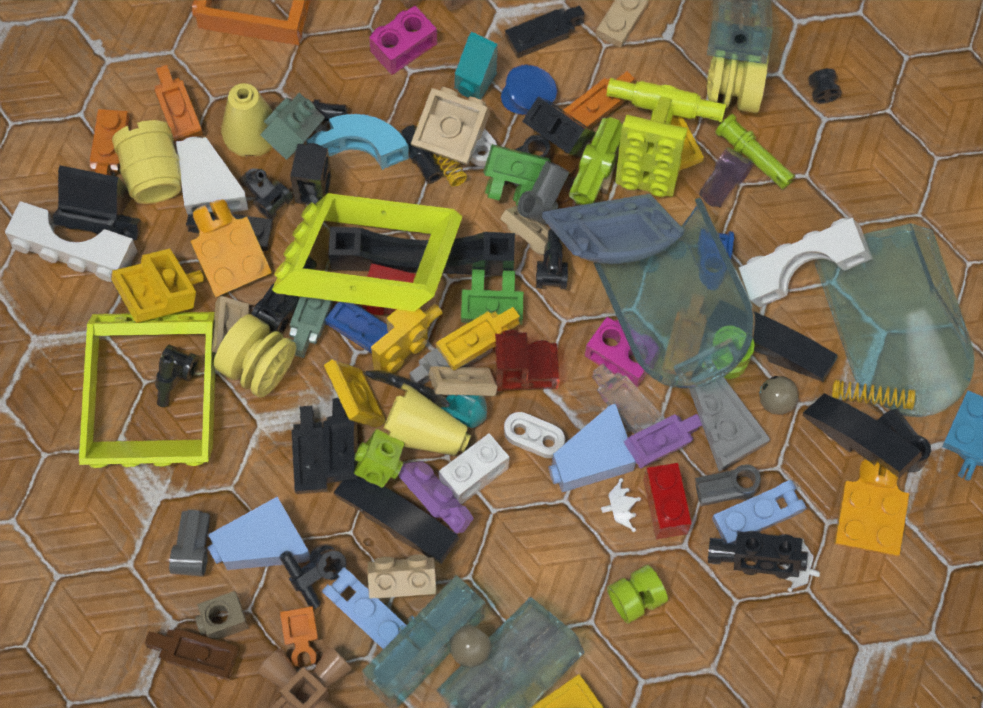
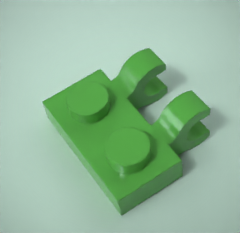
M492 144L483 171L485 176L491 177L487 182L485 194H488V198L500 200L505 181L517 183L519 185L515 190L513 201H516V205H518L521 195L528 190H532L545 162L550 161L549 158Z
M472 269L471 290L462 289L461 322L469 323L488 311L490 313L496 311L500 315L514 307L520 315V323L518 325H522L524 292L514 291L515 271H503L502 291L484 290V270Z

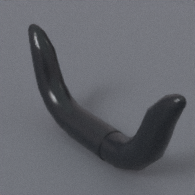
M369 370L365 372L368 378L398 389L401 388L403 383H406L438 406H450V403L443 395L435 394L433 389L420 383L382 370Z

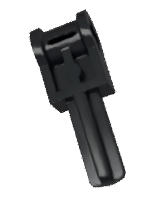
M308 256L303 268L315 270L317 263ZM273 283L264 297L256 304L251 314L268 324L272 332L279 331L283 333L294 315L299 297L274 292L272 290Z

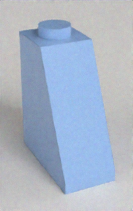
M616 404L609 405L553 454L552 465L548 467L553 484L559 483L561 492L634 471L636 461L624 444L628 437Z
M278 497L208 534L212 545L207 547L216 564L223 562L227 570L283 565L280 555L285 551H291L298 563L307 562L310 557L308 549Z

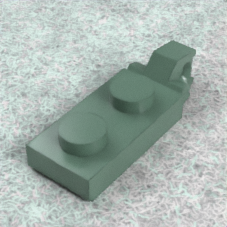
M300 296L290 322L291 330L289 333V337L294 338L293 341L297 346L295 356L304 358L309 343H317L333 301Z

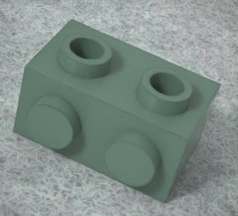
M298 93L292 100L286 97L266 118L264 123L267 127L260 135L287 160L296 151L297 144H303L325 117L309 99L304 98Z

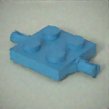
M968 390L942 446L957 453L964 459L958 476L963 478L966 469H969L964 480H971L976 465L983 466V396Z

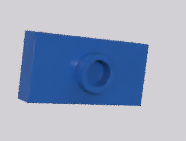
M338 302L325 318V324L371 354V346L388 333L387 324L354 303Z

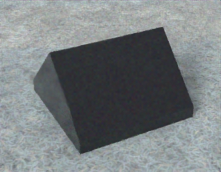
M62 165L59 166V209L117 220L131 201L128 190L119 177Z

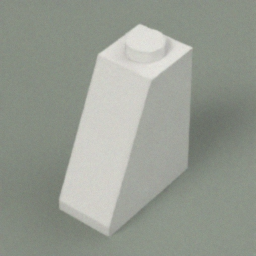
M189 137L184 141L176 142L184 206L187 215L193 214V211L203 205H206L209 212H213L210 202L219 199L227 202L231 212L248 210L244 190L206 137Z

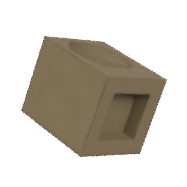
M235 591L197 604L200 615L195 616V620L201 635L207 633L209 638L219 640L249 629L240 600ZM225 611L228 613V618L224 623H212V618L217 612Z

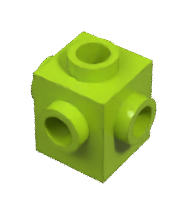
M376 429L366 443H361L355 454L354 460L358 461L354 474L383 488L390 477L395 479L402 468L403 462L399 458L404 442Z

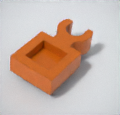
M314 607L280 612L284 643L286 646L295 644V650L291 655L293 666L295 668L299 667L298 659L302 653L310 655L312 665L317 664V654L310 647L309 643L319 640Z

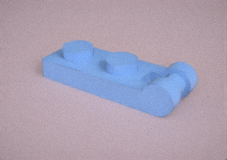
M788 480L769 491L714 514L712 520L725 543H736L737 531L760 532L804 512L807 507L802 499H798L795 493L797 488L793 481ZM783 497L788 506L780 509L776 500Z
M343 567L338 573L339 577L331 586L327 584L322 592L382 649L390 654L411 629L378 598L369 599V590ZM350 586L356 592L346 601L341 594Z

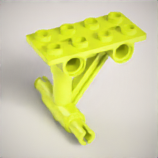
M610 78L606 93L607 97L611 96L632 101L634 107L652 110L650 120L626 115L621 129L615 183L628 190L640 189L658 197H672L687 133V128L671 125L673 115L691 120L698 116L722 123L726 104L700 99L701 96L698 93L679 90L670 85H657L641 80L634 84Z

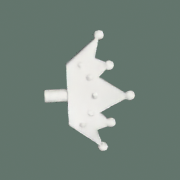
M620 478L618 484L608 494L611 505L601 507L602 513L613 511L615 522L635 532L636 528L632 527L629 520L635 517L636 513H630L629 510L641 498L625 496L626 492H629L630 489L621 488L623 479Z
M804 539L802 541V551L808 552L806 571L799 572V578L789 577L786 579L792 582L791 587L788 588L789 592H792L794 588L806 585L809 575L815 577L820 575L819 571L811 569L814 557L805 545ZM780 565L785 569H788L786 565Z

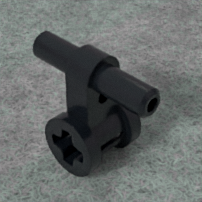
M253 168L247 170L241 176L240 184L248 187L257 197L253 201L257 210L267 219H274L277 216L276 212L284 204H290L294 200L292 194L279 181L274 180L271 183L266 178L267 175L263 169Z
M552 229L548 231V242L544 246V260L537 261L536 288H542V285L560 286V289L566 290L568 262H562L563 246L560 243V238Z
M167 345L161 355L159 371L156 374L155 387L158 390V406L167 407L169 405L170 393L181 378L190 381L194 377L199 364V355L194 353L188 355L177 351L175 346Z
M327 544L316 546L310 554V563L303 568L299 566L291 551H285L280 555V560L290 575L289 581L295 591H300L308 606H313L314 609L320 607L322 602L311 584L322 577L328 580H335L339 577V571L347 566L344 555ZM327 557H330V565L328 567H325L327 565L325 559Z

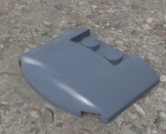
M651 194L542 212V218L573 255L597 263L623 264L639 261L660 253L684 235V229Z

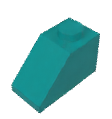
M474 32L470 33L455 71V89L460 94L468 98L482 99L497 75V43Z

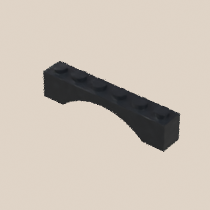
M330 227L331 270L369 271L372 263L404 272L417 273L429 240L391 237L357 227ZM482 232L454 239L442 274L472 275V269L484 270V275L503 276V271H514L515 233Z

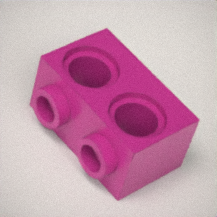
M413 6L407 11L400 12L387 25L380 26L373 31L372 35L369 36L370 51L386 70L393 75L437 45V28L416 6ZM416 29L418 31L410 32L409 30ZM394 45L395 47L387 48L385 46Z
M606 317L587 343L585 357L637 389L656 362L659 349L656 348L654 342L649 338L639 337L631 332L629 327L622 321H614ZM611 338L616 340L618 344L608 346L603 340ZM639 355L644 361L635 363L629 359V356Z

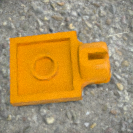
M223 199L210 202L216 217L215 220H212L206 205L193 211V218L199 229V236L190 241L215 297L272 273L248 218L236 219L233 217L227 202Z
M864 459L860 465L857 481L844 482L834 545L898 557L900 556L909 493L898 489V477L884 466H880V463L877 462L873 465L867 459Z

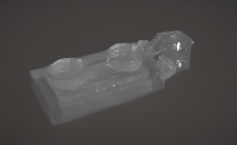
M603 363L593 371L592 378L600 386L597 392L608 406L616 404L622 422L633 434L665 419L626 375L622 376L619 372L613 375Z

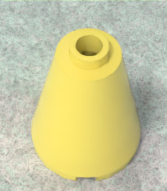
M247 83L238 84L230 90L221 133L223 141L230 151L238 156L254 155L258 157L273 149L260 135L267 127L264 121L273 110L257 89Z
M403 383L400 389L406 392L404 396L399 395L396 397L384 425V429L389 431L388 435L404 442L403 447L453 456H456L458 451L464 452L471 437L470 434L466 433L467 426L416 389Z

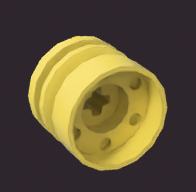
M718 44L708 71L706 84L708 101L717 102L718 94L723 95L722 104L725 103V109H727L732 96L738 97V111L758 113L767 74L768 52L749 49L744 62L738 61L737 47L733 46L730 58L725 59L726 45Z
M247 314L240 318L224 337L215 355L214 367L231 380L241 378L240 383L242 387L251 389L252 394L260 398L269 394L284 377L295 356L297 346L290 338H284L283 334L279 331L269 334L270 328L268 324L252 314Z

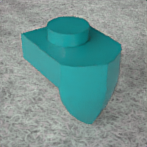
M448 395L446 399L450 406L442 407L443 410L469 428H475L487 419V402L482 395Z

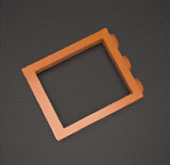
M194 0L192 16L196 17L197 25L200 29L300 45L311 0H293L288 21L210 8L212 0Z

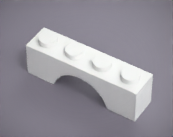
M21 201L5 230V234L15 250L22 253L30 251L39 254L42 259L51 263H56V261L66 263L68 267L78 272H84V270L93 272L98 278L108 282L112 281V271L131 266L137 253L132 238L105 229L94 238L84 242L65 241L55 235L53 220L48 210Z
M842 218L833 222L830 228L821 232L812 231L803 236L802 240L796 243L778 246L775 248V252L769 255L756 256L749 259L746 265L739 267L750 301L758 307H762L787 296L789 281L793 273L808 261L815 259L829 260L845 271L873 258L860 225L853 218Z

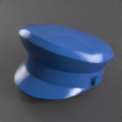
M533 65L517 66L507 75L506 86L501 93V101L509 111L526 115L538 96L552 103L554 102L557 95L555 80L542 68Z

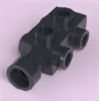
M737 531L736 544L725 543L723 539L710 538L708 564L721 565V562L734 563V570L743 571L747 575L763 573L775 575L780 579H787L789 577L799 578V572L806 571L808 552L802 551L803 538H794L786 534L776 536L761 534L757 531ZM752 561L755 563V565L749 566L746 564V562ZM786 565L788 569L783 570L778 566Z

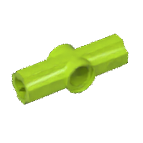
M612 117L602 118L592 143L586 146L579 164L580 170L569 192V197L577 204L586 205L594 203L604 179L609 178L616 160V152L620 146L623 125L620 120Z

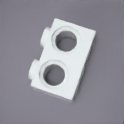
M489 433L439 471V480L451 489L453 496L460 504H463L509 468V456Z

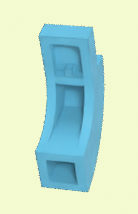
M347 114L330 118L331 130L317 132L307 139V144L315 143L323 148H328L329 157L346 150L364 151L377 160L382 170L409 159L408 144L403 136L390 124L368 115Z

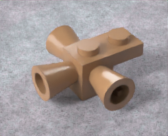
M328 646L312 673L308 672L304 667L297 672L283 650L279 648L263 662L258 670V674L282 688L279 691L282 697L271 708H338L327 701L330 695L326 688L350 672L352 668L335 650Z

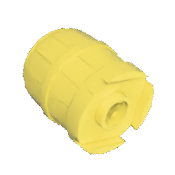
M158 120L142 121L137 123V129L129 131L128 126L116 132L112 142L115 152L119 157L120 172L130 197L134 198L135 202L153 204L166 201L179 194L182 186L179 157L173 145L174 139L171 128H168L166 122Z

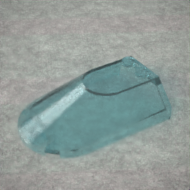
M700 197L695 199L696 207L681 226L684 229V235L678 238L670 247L651 257L630 263L604 264L593 262L636 361L654 380L675 388L701 387L727 375L746 355L755 331V315L751 301Z
M910 223L866 233L864 237L873 259L845 271L832 261L816 259L815 266L851 371L862 391L864 384H867L866 396L869 397L871 386L874 384L875 402L879 386L881 385L883 403L886 389L889 386V401L891 403L894 389L897 387L898 405L902 389L904 388L906 406L909 389H915L913 410L904 409L902 401L897 408L903 416L908 417L934 415L946 410L957 402L971 381L974 371V351L933 230ZM887 398L883 406L892 410L896 409L895 398L891 407L887 404Z

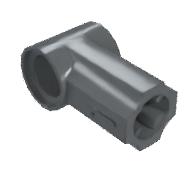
M546 161L532 190L524 192L519 198L518 213L523 217L547 224L542 218V212L558 209L556 199L570 172L555 163Z
M748 464L738 466L735 470L695 478L698 500L702 507L734 499H751L757 492L761 478L759 471L754 466ZM747 477L752 481L753 486L743 488L738 485L737 479Z
M198 510L182 511L177 543L173 545L170 554V574L204 577L208 557L206 542L210 523L209 514Z

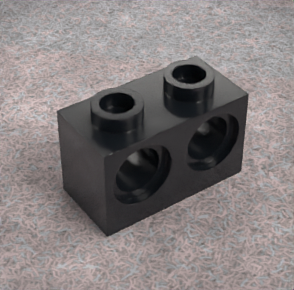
M539 96L522 120L523 123L566 153L579 158L596 133L549 100Z
M315 143L307 145L297 144L290 174L295 203L305 205L310 203L316 204L328 194L332 178L328 148H323Z

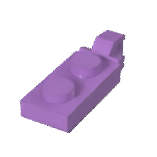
M674 414L628 437L624 444L639 468L642 469L687 446L693 440L691 434L697 431L702 426L698 414L683 421Z
M423 461L402 465L398 476L435 518L442 517L456 534L465 532L474 518L466 506L461 505L453 496L451 489L436 477L433 469Z

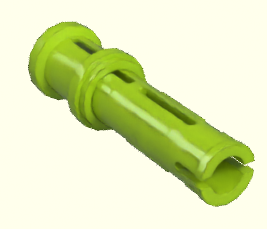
M734 114L729 115L719 125L715 134L718 137L723 136L734 146L733 150L736 153H743L784 190L792 182L791 180L795 178V175L755 140L754 132L747 131L736 121L737 117Z

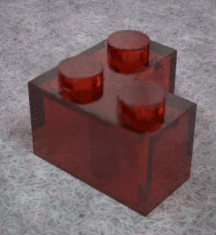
M505 330L500 334H495L494 364L497 391L558 389L559 365L557 343L537 340L527 344V332L520 333L517 330Z

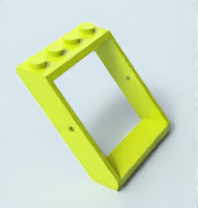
M328 193L316 204L310 203L303 211L301 217L304 220L292 234L295 239L283 254L286 259L274 274L277 279L272 290L278 294L415 312L435 296L463 216L450 208ZM324 221L431 234L413 283L304 269L303 267Z
M215 312L173 313L139 323L135 322L131 313L92 314L87 323L79 465L101 468L108 464L135 467L139 464L153 463L155 466L162 467L172 463H185L189 466H197L204 462H209L213 449L214 358L216 353L212 352ZM206 334L202 440L93 442L99 336Z

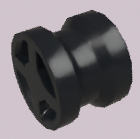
M821 69L808 77L809 86L814 90L812 98L815 103H829L841 96L842 91L840 86L836 84L838 76L834 69Z

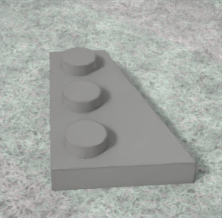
M715 366L690 379L687 385L719 472L767 445L771 439Z

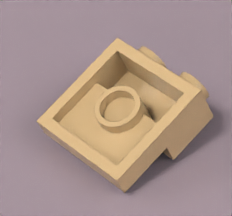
M441 87L440 91L432 88L411 145L469 165L476 143L481 139L490 111L485 106L486 103L478 98L469 97L468 100L457 97L458 93L449 88Z
M412 555L405 560L380 557L375 559L374 562H368L369 599L436 594L434 558H427L425 555Z

